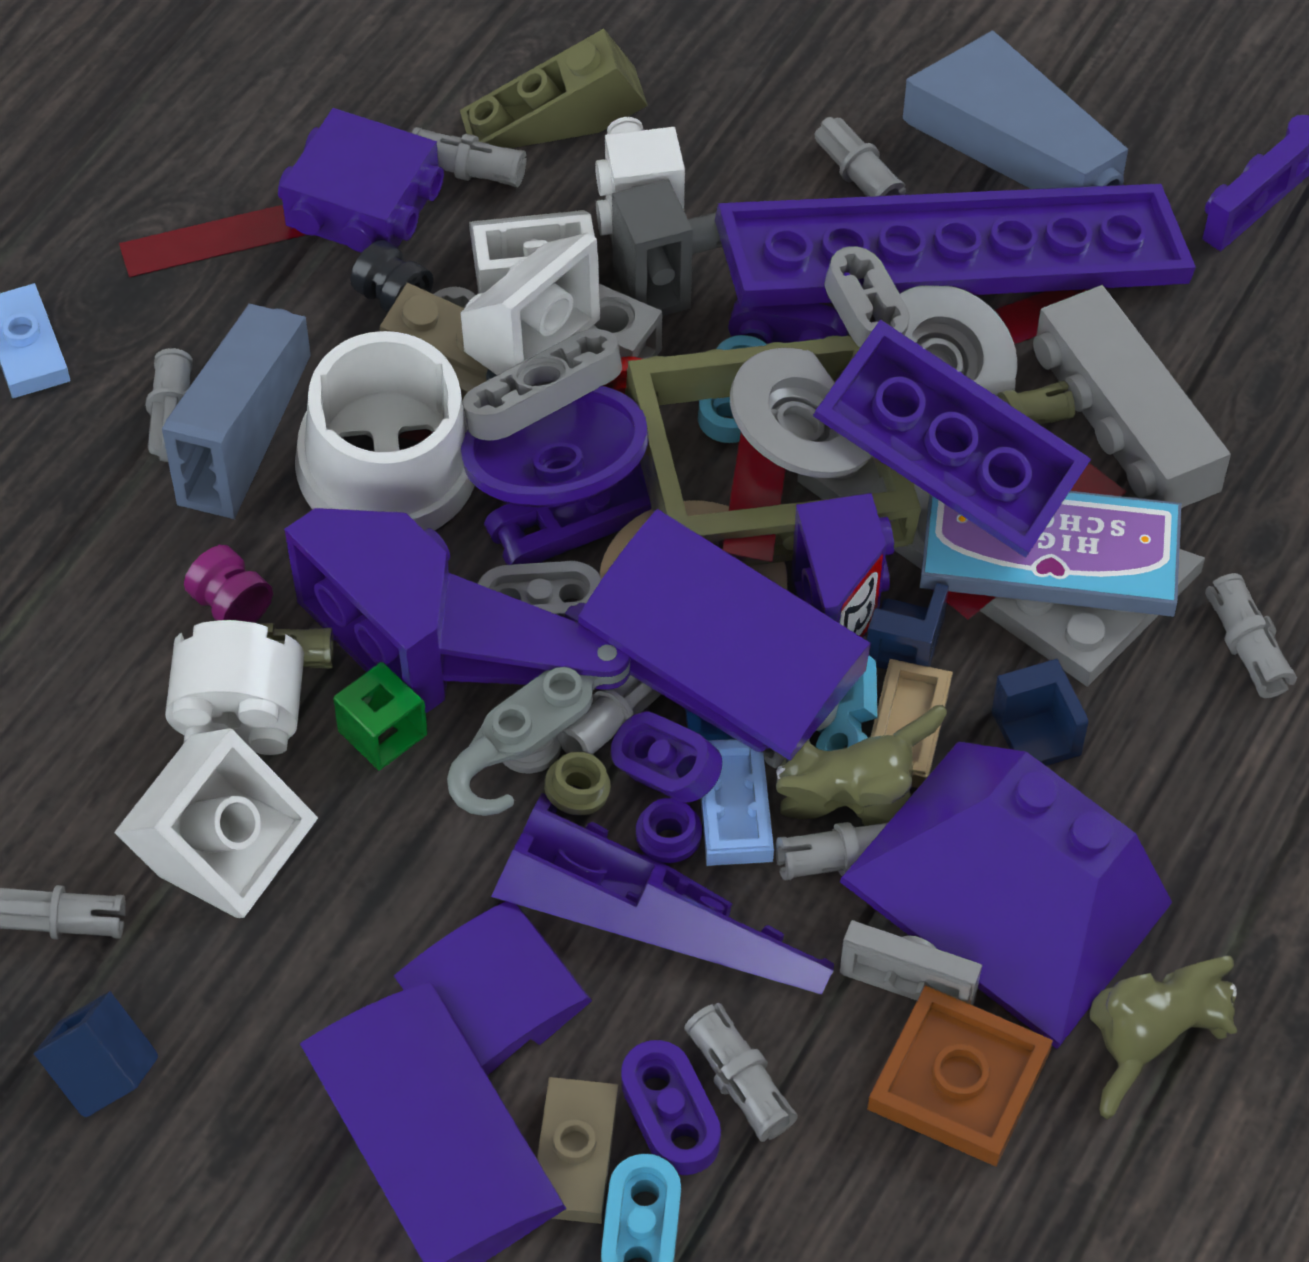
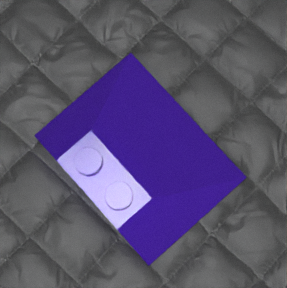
M965 742L956 743L840 880L841 884L909 936L920 937L933 944L938 950L982 964L978 989L1032 1031L1052 1039V1046L1056 1049L1060 1047L1090 1009L1094 998L1108 986L1172 904L1165 887L1135 832L1028 752Z

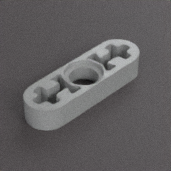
M599 329L579 332L474 387L463 398V407L469 433L481 440H498L508 437L614 380L622 371L617 337L609 331ZM542 383H550L547 385L535 386Z

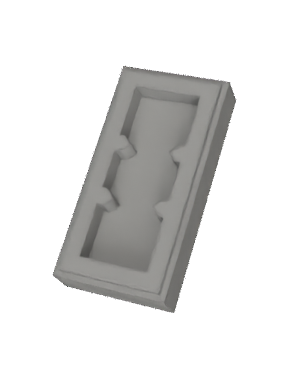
M851 920L843 940L840 973L914 1000H918L926 985L973 1005L977 995L982 964L938 950L933 944L920 937H900Z

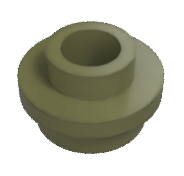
M571 752L562 756L550 766L544 782L545 793L549 801L559 810L572 815H588L601 809L608 799L611 788L610 779L603 763L595 756L585 752ZM570 785L580 786L583 789H576Z

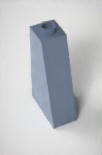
M993 30L907 78L903 119L909 125L1030 189L1118 186L1123 184L1128 148Z
M248 304L166 419L162 433L178 506L235 519L311 356L305 316L292 314L284 309H270Z

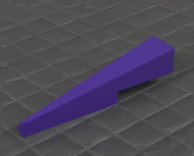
M541 793L491 896L818 994L823 993L834 970V963L826 958L819 960L783 943L784 934L770 925L765 926L759 932L729 917L732 908L731 902L663 862L656 861L646 854L641 855L607 839L609 831L595 822L588 823L586 828H583L556 815L557 808L544 793Z

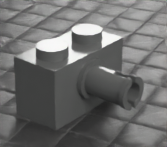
M669 179L612 193L613 274L622 294L661 310L662 316L691 309L692 255L722 247L715 224L716 212L688 219Z

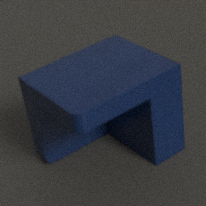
M936 583L929 608L893 599H885L881 609H874L868 628L867 641L870 642L869 656L876 661V667L887 670L890 659L930 667L945 619L949 591L948 585Z
M1058 658L997 676L991 712L1009 749L1028 752L1045 766L1081 756L1088 727V718Z
M111 991L60 1020L34 1052L39 1062L77 1111L84 1117L94 1114L135 1090L158 1059V1054Z

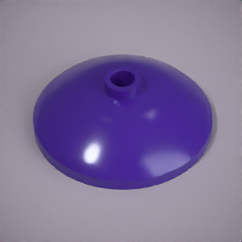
M601 386L502 439L481 440L472 436L467 429L461 444V456L466 475L470 481L481 491L494 498L525 507L564 506L593 498L621 482L639 464L647 450L649 442L648 427L643 411L633 399L617 390Z

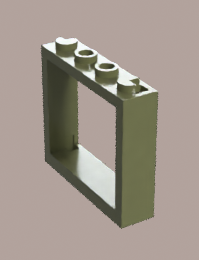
M830 336L824 339L791 343L774 342L764 346L729 350L713 349L703 353L668 357L653 356L642 360L628 361L625 395L639 405L646 417L649 442L640 464L653 513L656 509H659L721 549L723 548L724 539L776 534L772 562L737 555L732 556L748 566L792 561L796 505L823 500L687 516L659 405L730 397L731 385L740 367L752 356L775 348H795L813 352L833 381L836 382L860 349L851 336ZM873 457L879 478L883 477L887 492L872 493L878 517L887 516L889 520H893L890 523L894 538V548L913 544L921 511L914 483Z

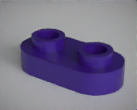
M737 300L734 303L728 324V330L732 337L739 335L752 336L766 344L817 340L830 336L844 337L848 336L849 333L835 308L818 303L740 307Z
M641 712L627 719L617 730L612 741L611 757L618 768L634 780L679 802L688 803L704 797L715 786L722 771V756L713 744L697 732L653 712Z
M651 1040L638 1044L628 1052L622 1063L621 1087L625 1100L652 1155L667 1160L679 1175H692L705 1170L714 1162L718 1155L721 1128L718 1117L688 1057L679 1047L670 1042ZM652 1078H660L665 1080L668 1085L662 1090L655 1091L647 1088L644 1083ZM680 1136H689L697 1144L690 1149H680L673 1144V1141Z

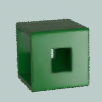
M383 662L378 663L333 698L338 732L378 771L427 735L424 700ZM393 726L397 732L379 745L378 736Z

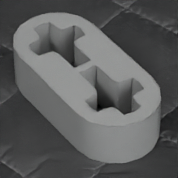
M857 246L844 247L838 250L831 258L824 286L854 342L861 347L880 319L905 335L910 322V314L880 259L871 251ZM862 278H863V279H864V282H863V285L861 286V284L859 283L858 279H862ZM871 315L874 316L876 322H870Z

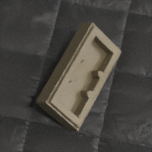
M549 1077L537 1160L567 1208L552 1219L602 1224L619 1095L618 1084Z

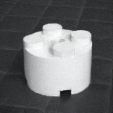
M218 620L203 622L194 625L193 637L184 640L182 633H180L175 638L165 714L168 723L176 731L184 735V743L192 734L232 728L256 753L264 755L284 753L287 750L288 739L297 730L304 664V651L301 645L286 634L284 645L268 639L267 626L246 621Z

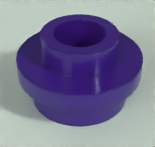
M663 798L653 802L641 813L637 820L636 840L638 846L645 855L656 861L675 863L685 860L695 853L701 843L702 825L698 815L688 804L679 802L674 798ZM664 830H673L679 836L665 838L658 834Z

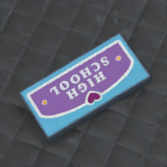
M1070 491L1025 558L929 494L920 588L934 590L936 583L948 585L951 592L1174 617L1178 597L1182 503Z

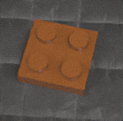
M925 985L869 1096L867 1110L997 1167L1047 1061L1053 1040Z

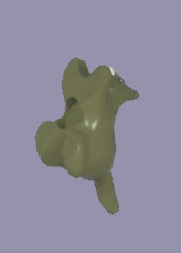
M936 705L921 717L897 730L893 735L869 737L844 749L825 751L813 746L808 740L791 761L784 757L782 764L776 770L778 778L776 783L777 792L787 796L781 801L780 814L796 819H815L825 816L842 806H848L862 819V823L865 826L888 823L911 797L910 788L913 775L912 747L938 729L946 717V708L943 705Z
M1231 956L1215 958L1177 969L1175 972L1167 974L1162 982L1156 981L1151 973L1130 977L1117 982L1112 988L1100 991L1094 998L1089 1011L1090 1020L1101 1029L1106 1048L1118 1063L1117 1070L1102 1091L1099 1108L1101 1116L1107 1120L1112 1118L1123 1097L1140 1075L1144 1065L1161 1054L1181 1033L1190 1027L1209 1029L1218 1039L1226 1038L1227 1032L1230 1034L1237 1033V1028L1233 1021L1235 1015L1234 1001L1237 993L1236 987L1231 982L1221 980L1234 967V961Z

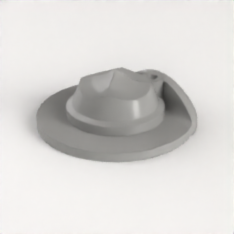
M921 285L900 294L910 314L906 337L997 397L999 392L1015 389V377L1017 374L1015 345L1006 325L988 304L977 296L953 286Z
M795 348L765 350L749 358L740 367L731 385V411L741 433L764 457L789 471L817 478H834L848 475L860 469L872 457V455L813 417L815 410L835 384L813 352Z

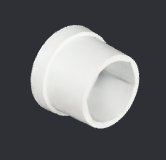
M390 331L370 332L355 336L340 343L325 355L315 369L310 381L307 411L298 432L295 456L297 481L305 500L312 509L404 512L423 530L427 528L433 530L440 528L461 510L470 497L475 485L466 475L463 466L461 444L468 427L459 381L446 357L422 339ZM428 429L433 432L428 438L417 445L399 450L398 436L401 432ZM368 435L373 439L374 451L358 448L341 437Z

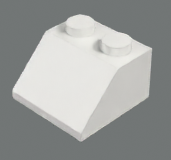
M584 233L544 243L529 257L522 258L514 263L507 275L485 293L475 295L461 312L464 352L496 375H499L579 332L588 330L600 320L597 238L589 233Z
M232 728L190 735L114 833L160 878L236 918H244L318 817Z

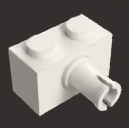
M633 117L616 119L608 126V134L605 135V159L596 160L595 162L599 195H606V199L596 201V213L600 235L610 234L612 246V193L669 179L684 210L685 168L675 127L643 130L642 123Z

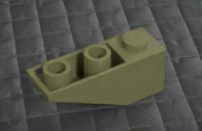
M602 29L460 110L466 134L475 135L478 137L479 142L488 143L489 145L516 148L600 133L607 129L616 119L628 117L648 105L635 66L605 29Z

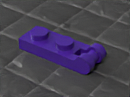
M1298 115L1291 118L1285 138L1265 155L1261 153L1255 155L1246 165L1241 176L1229 186L1226 184L1220 185L1212 193L1205 206V213L1208 214L1202 240L1221 252L1309 176V115Z
M639 462L621 482L593 498L557 507L537 508L509 503L491 512L485 519L484 526L493 542L503 545L505 550L502 557L506 565L542 563L546 559L622 530L629 522L644 512L651 510L652 507ZM538 525L539 531L525 536L523 531L526 528Z

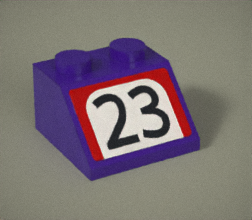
M872 493L797 504L791 582L795 596L863 638L868 632L874 609H879L881 592H887L890 588L889 571L885 555L894 553V538L889 518L887 516L878 517Z

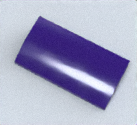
M881 319L813 414V417L1025 558L1091 460V458Z
M656 509L622 550L578 616V623L790 761L864 674L870 649V642L659 509Z
M431 982L408 988L367 1005L300 1043L423 1262H486L567 1209Z

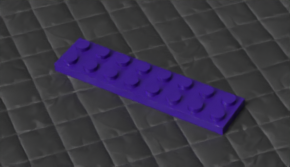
M1161 184L718 203L715 215V224L740 307L832 303L824 286L831 258L838 250L852 246L865 248L880 259L899 294L921 285L953 286L973 295L1093 289L1100 285H1103L1105 288L1189 284L1196 269ZM862 278V279H858V281H859V283L861 284V286L863 285V282H864V279H863V278Z

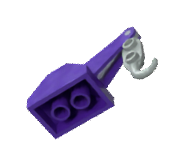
M314 508L284 529L297 603L322 628H332L334 640L366 672L380 662L386 664L424 700L425 713H428L445 700L447 681L525 685L487 714L470 746L463 750L451 764L447 777L449 794L458 807L470 814L481 816L499 814L514 804V798L511 795H504L497 799H483L476 796L470 789V781L473 776L487 766L529 756L587 713L592 704V692L594 689L610 690L618 688L630 676V656L579 623L449 573L448 561L450 560V552L443 539L431 528L423 530L407 513Z

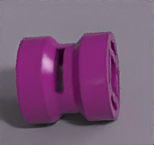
M218 545L201 554L189 568L184 580L185 591L200 605L211 606L212 616L216 621L235 620L256 623L266 612L273 597L272 586L257 572L246 571L244 560L228 545Z

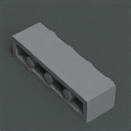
M1100 285L1041 308L1037 335L1033 340L1035 355L1043 368L1051 369L1059 382L1065 381L1069 385L1067 391H1071L1073 394L1075 411H1081L1095 429V434L1101 448L1107 454H1113L1125 470L1133 492L1139 498L1182 503L1181 508L1221 492L1231 453L1106 288Z

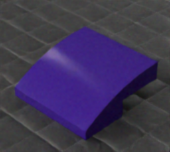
M507 901L489 909L452 931L394 975V978L403 990L431 982L487 1076L530 1039L541 1045L592 1002L591 998L519 905Z

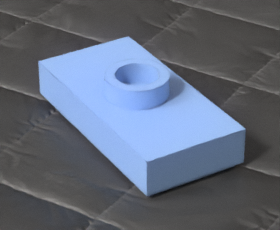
M35 283L0 293V366L12 399L70 382L68 368Z
M736 739L709 741L721 753L722 771L712 790L700 798L707 866L773 862L774 847L763 752H756Z

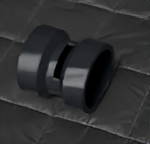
M385 240L372 243L362 252L352 269L350 277L351 286L367 299L374 300L378 298L382 309L387 313L407 282L430 293L434 283L433 274L417 261L406 262L403 253Z

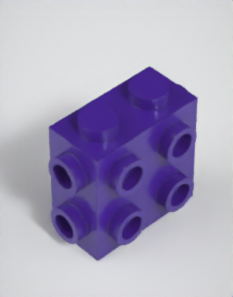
M332 108L320 128L315 127L309 133L304 151L295 165L288 166L281 176L278 196L283 201L286 226L295 228L306 235H316L346 245L361 253L372 243L379 240L388 241L398 248L402 240L408 241L412 237L418 223L420 211L427 200L433 201L438 196L442 187L444 171L438 165L437 141Z

